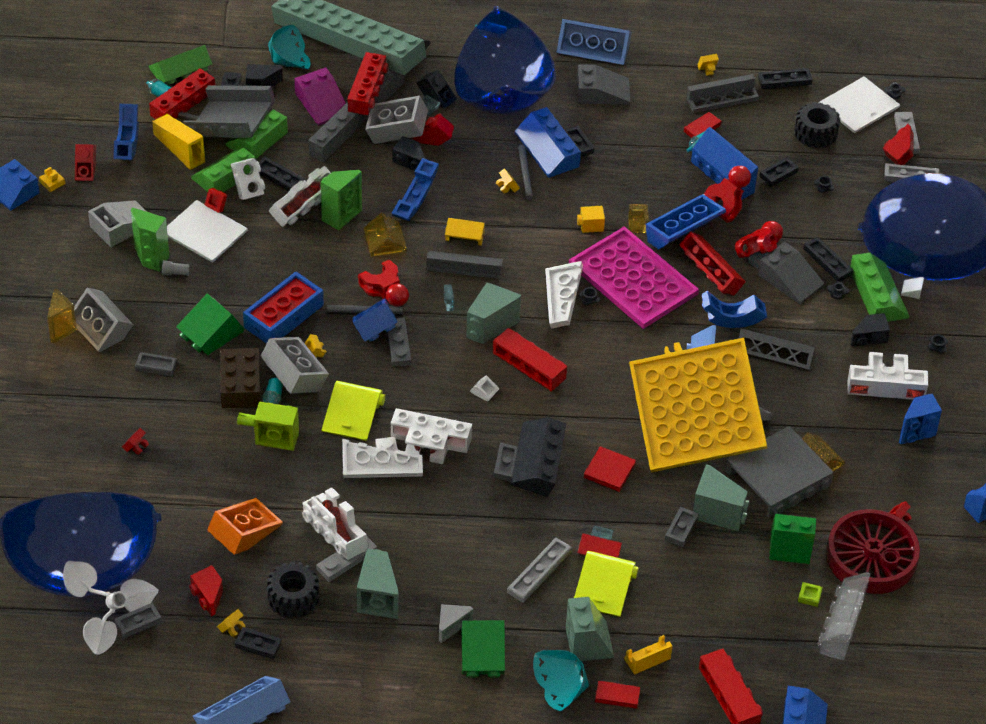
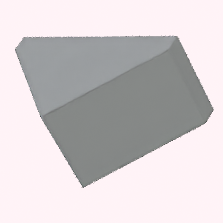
M441 604L439 641L441 643L461 630L462 621H473V608L471 606Z

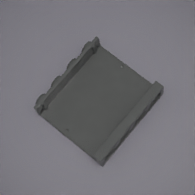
M208 85L205 89L209 99L208 104L196 121H183V124L203 137L252 138L276 101L272 87Z
M790 426L767 437V449L733 455L727 458L725 471L729 476L738 473L769 506L768 518L775 514H781L791 506H796L805 498H811L822 489H827L832 483L834 473Z

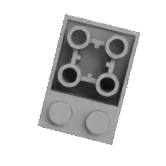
M136 200L103 203L88 211L90 227L110 247H113L133 236L131 208L146 210Z

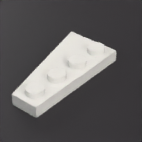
M582 261L545 269L551 329L570 325L583 269Z
M342 439L343 478L423 476L422 455L400 450L391 451L386 450L385 447L379 446L376 448L367 446L365 443L359 442L357 444Z

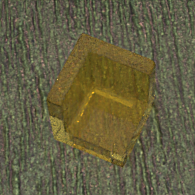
M629 204V231L632 233H646V224L649 221L647 204Z

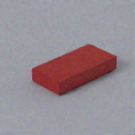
M708 112L685 126L684 132L693 139L709 127L714 130L721 126V120Z
M582 533L578 554L586 556L587 551H592L619 558L622 543Z
M598 681L595 702L637 708L640 687Z

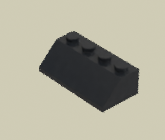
M550 417L523 422L510 485L548 497L556 483L566 423Z

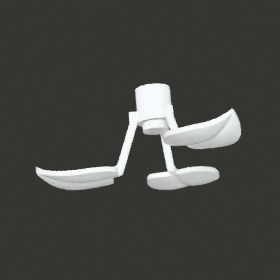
M68 561L63 571L64 584L72 595L83 597L89 591L106 596V605L110 609L102 620L97 617L90 619L83 628L84 640L96 655L107 651L117 636L115 623L106 621L107 618L116 609L123 608L124 606L129 612H132L150 604L159 591L150 583L139 579L125 581L121 585L120 591L114 593L92 589L91 587L97 581V573L90 564L85 562Z

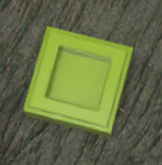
M803 582L798 602L818 607L823 587Z

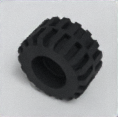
M812 102V104L808 103L800 107V110L797 111L794 134L797 136V140L801 141L802 144H807L808 147L824 148L826 145H832V142H835L838 137L841 120L840 114L836 112L834 107L831 108L830 105H824L823 103Z
M290 562L288 565L284 563L281 564V567L277 566L274 572L269 574L267 580L270 607H273V611L275 613L279 612V615L282 617L287 615L288 618L293 616L300 618L303 614L305 616L308 615L309 610L313 611L315 605H318L320 598L319 578L316 576V572L311 570L310 566H303V563L300 562L298 564ZM289 588H299V589H301V590L298 591V592H287V591H285V590H287V589H289Z

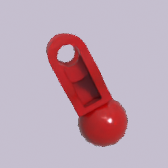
M735 166L730 170L728 179L724 178L721 183L709 186L703 194L716 203L719 200H723V207L726 209V212L720 217L726 223L732 222L741 211V196L744 192L742 188L750 183L751 173L745 166Z
M768 221L762 225L761 229L742 237L735 244L738 257H748L759 251L762 254L772 252L777 248L776 243L783 236V228L776 221ZM744 244H746L747 249L745 251H743Z
M391 260L381 263V274L374 275L367 271L358 274L359 285L367 295L385 298L390 305L400 307L407 303L409 298L408 289L400 284L398 267Z

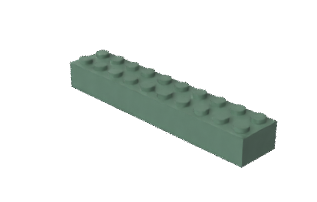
M278 0L271 6L274 23L281 26L295 25L301 34L360 58H364L366 52L386 55V63H389V69L402 75L408 73L426 58L423 39L324 0Z

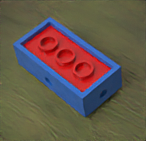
M294 272L243 312L244 328L266 344L269 338H283L324 306L323 290L298 272Z

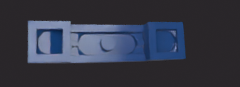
M424 158L421 159L415 170V177L402 200L399 199L392 211L393 216L409 221L415 215L430 190L439 167L438 163Z

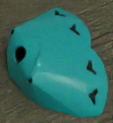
M287 25L276 30L268 43L272 61L277 65L309 69L311 65L310 59L304 53L305 43L295 25Z
M543 650L535 653L533 660L534 675L537 682L545 689V700L553 709L562 711L589 687L584 665L576 655L569 651ZM539 658H541V660L544 661V663L541 665V667L539 666V664H540ZM541 674L547 675L546 681H544V677ZM551 694H553L554 696H557V697L555 698V700H553V697L551 696Z

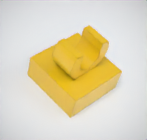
M718 55L701 56L697 64L699 71L705 70L707 76L714 75L713 71L716 70L719 60Z
M51 167L44 170L45 174L39 177L40 183L49 192L65 184V179L56 170H52Z
M505 168L499 172L502 178L497 180L496 184L501 187L500 190L503 193H507L510 188L514 193L520 189L514 178Z
M310 334L304 344L316 358L317 356L323 357L327 352L322 350L324 344L319 342L317 335Z
M237 609L217 626L222 633L228 629L229 634L235 637L238 634L235 631V626H238L240 630L242 627H246L239 620L243 614Z

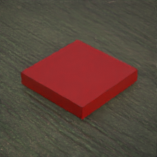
M600 446L584 472L583 478L620 492L636 465V460Z

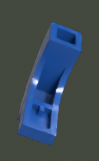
M119 104V129L117 139L114 141L113 159L133 160L135 156L139 130L138 104Z
M709 291L702 293V307L708 312L709 321L715 325L726 328H740L754 325L767 318L765 303L755 295L738 303H724Z

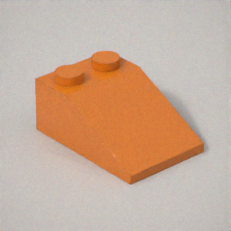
M257 498L215 511L207 530L235 555L249 550L280 527L283 521Z

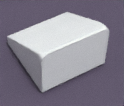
M924 277L904 280L901 295L919 299Z
M486 375L476 383L470 392L488 402L499 388Z

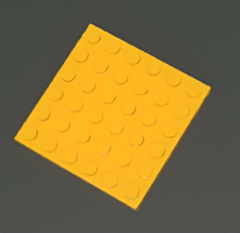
M744 338L629 362L651 472L767 449Z

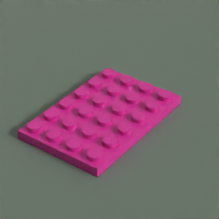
M625 226L569 259V263L582 261L583 269L581 276L643 329L699 294V289Z

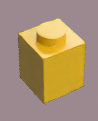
M603 206L581 207L580 215H577L578 226L581 225L582 233L604 231L605 217Z

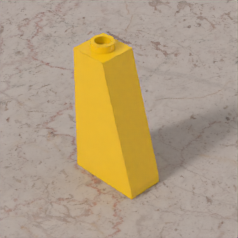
M168 114L152 121L154 135L190 170L205 163L204 141L201 134Z

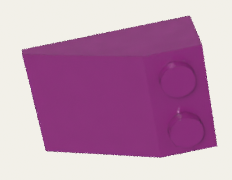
M327 68L294 78L295 94L318 126L327 123L346 104L335 79Z

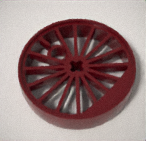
M873 509L854 511L840 518L832 527L826 546L827 562L833 574L850 588L871 594L889 593L906 585L917 569L920 556L919 541L912 528L905 521L891 513ZM868 524L878 525L875 538H871ZM862 525L864 526L866 539L857 529ZM882 526L891 529L881 541L878 539ZM895 533L901 536V538L885 544ZM904 543H907L909 548H895ZM838 548H839V549H843V550H847V551L835 552ZM900 555H912V560L900 557ZM852 558V559H849V560H847V561H845V562H841V560H840V559ZM859 563L853 571L848 568ZM868 563L865 576L858 574ZM871 564L873 565L875 578L868 577ZM900 564L908 567L904 570L898 565ZM878 567L884 573L886 578H880ZM895 571L897 575L893 576L891 572Z

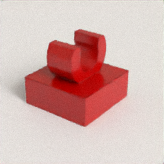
M210 188L204 205L218 213L223 212L227 194L215 188Z
M139 428L122 448L128 452L133 447V451L139 455L143 451L139 444L144 448L149 445L148 441L142 438L146 432Z
M906 501L894 506L889 512L902 520L904 519L906 522L912 519L911 515L907 512L910 505Z

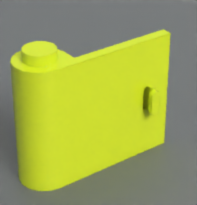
M336 381L321 431L367 441L375 411L380 405L383 406L385 394H382L383 392L380 389Z
M587 551L574 598L589 597L600 613L621 617L629 583L632 581V578L636 579L639 567L635 566L636 562Z

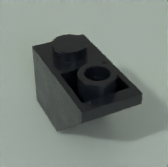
M247 65L246 86L273 87L283 81V66Z
M439 70L426 74L416 82L425 98L442 108L448 107L457 99Z
M404 136L401 137L392 149V162L414 171L421 159H426L419 142Z
M885 313L866 315L852 332L851 346L887 343L890 327Z

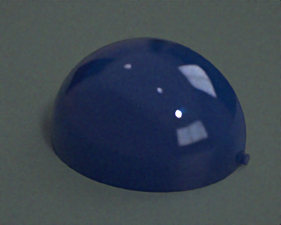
M495 6L477 24L467 38L457 60L454 83L458 95L473 107L494 114H510L527 109L540 101L552 88L556 78V69L550 52L539 36L519 18L501 9L499 6Z
M919 174L900 179L882 189L871 200L866 209L864 220L858 224V230H862L863 239L868 250L884 261L887 267L902 274L916 278L924 277V279L951 280L972 275L986 267V193L977 185L965 179L946 174Z
M113 492L66 493L35 499L7 511L0 519V538L7 561L13 570L26 582L52 594L76 597L66 589L64 584L63 571L68 561L90 564L97 573V581L91 588L104 592L111 590L129 580L143 567L155 544L157 523L162 520L161 513L155 512V508L151 503L136 496ZM87 591L84 596L95 595V593Z

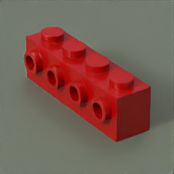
M365 53L347 98L348 112L369 115L370 110L374 109L375 97L379 96L380 85L384 83V74H387L389 69V63H386V55Z
M201 68L150 102V116L155 120L166 114L175 119L178 118L179 112H187L190 108L208 97L205 89L208 85L215 86V78Z
M690 231L679 244L685 251V255L696 262L695 265L707 274L706 277L710 281L717 284V288L726 295L728 293L734 296L746 282L701 235Z
M507 328L493 340V354L551 392L566 379L567 365L551 356L547 351L537 347L533 342L526 340L519 333Z
M724 649L700 656L699 670L730 723L760 724L761 717L763 716L762 708L759 704L755 703L750 688H746L743 677L739 671H736L731 656L727 655Z

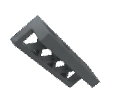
M753 74L688 86L686 100L692 112L697 113L758 101L759 95L754 88L755 77ZM751 92L752 95L746 96L743 93ZM727 96H734L736 99H729ZM711 99H717V100H720V101L715 103V102H712V101H710V100H711ZM700 102L703 103V105L695 106L694 103Z
M430 251L427 253L426 271L500 279L503 259Z
M741 329L739 338H749L755 345L747 350V354L810 370L813 355H815L816 351L815 347ZM768 343L773 351L768 354H762L758 346ZM783 347L788 348L791 356L786 359L780 358L777 353ZM801 352L809 354L807 365L799 363L795 356Z

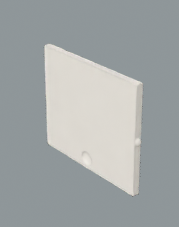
M866 77L858 79L819 102L824 105L828 104L831 108L834 107L836 112L840 114V122L853 133L862 130L900 107L899 103Z
M198 200L167 226L168 238L212 263L248 231V228L210 209Z

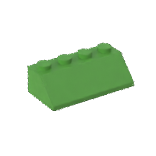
M872 253L852 255L850 266L853 269L852 277L869 315L885 313L887 322L908 319L909 314L886 263Z

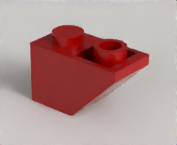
M439 113L434 117H430L425 122L422 136L412 137V140L423 144L439 146L451 139L454 126Z
M909 124L902 127L897 132V135L888 140L883 147L885 155L897 165H905L914 155V133Z
M75 144V180L93 181L96 167V145Z
M211 565L190 575L191 585H189L193 596L197 595L202 609L204 611L207 610L213 616L216 613L223 593L222 578Z

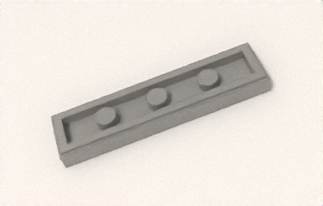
M555 538L507 588V593L524 603L572 552V547Z

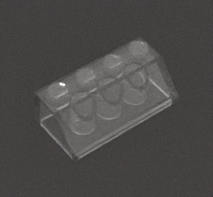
M866 572L844 578L842 586H837L834 595L837 600L836 602L832 601L829 613H832L831 617H826L823 627L826 629V632H821L818 644L821 645L820 654L844 661L865 600L871 573Z

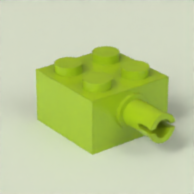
M259 402L255 415L239 412L237 425L254 427L255 445L294 451L299 435L298 408Z

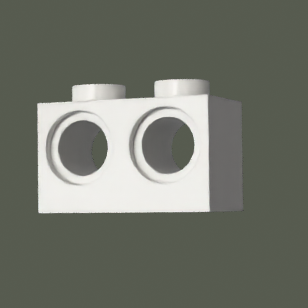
M250 158L231 163L239 199L244 200L264 194L265 184L263 179H260L259 172H261L258 161ZM248 164L251 170L250 173L246 175L243 172V168L245 165ZM251 182L255 185L253 192L248 190V184Z

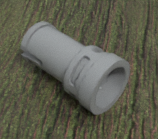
M163 260L162 275L178 274L188 276L190 264H179Z

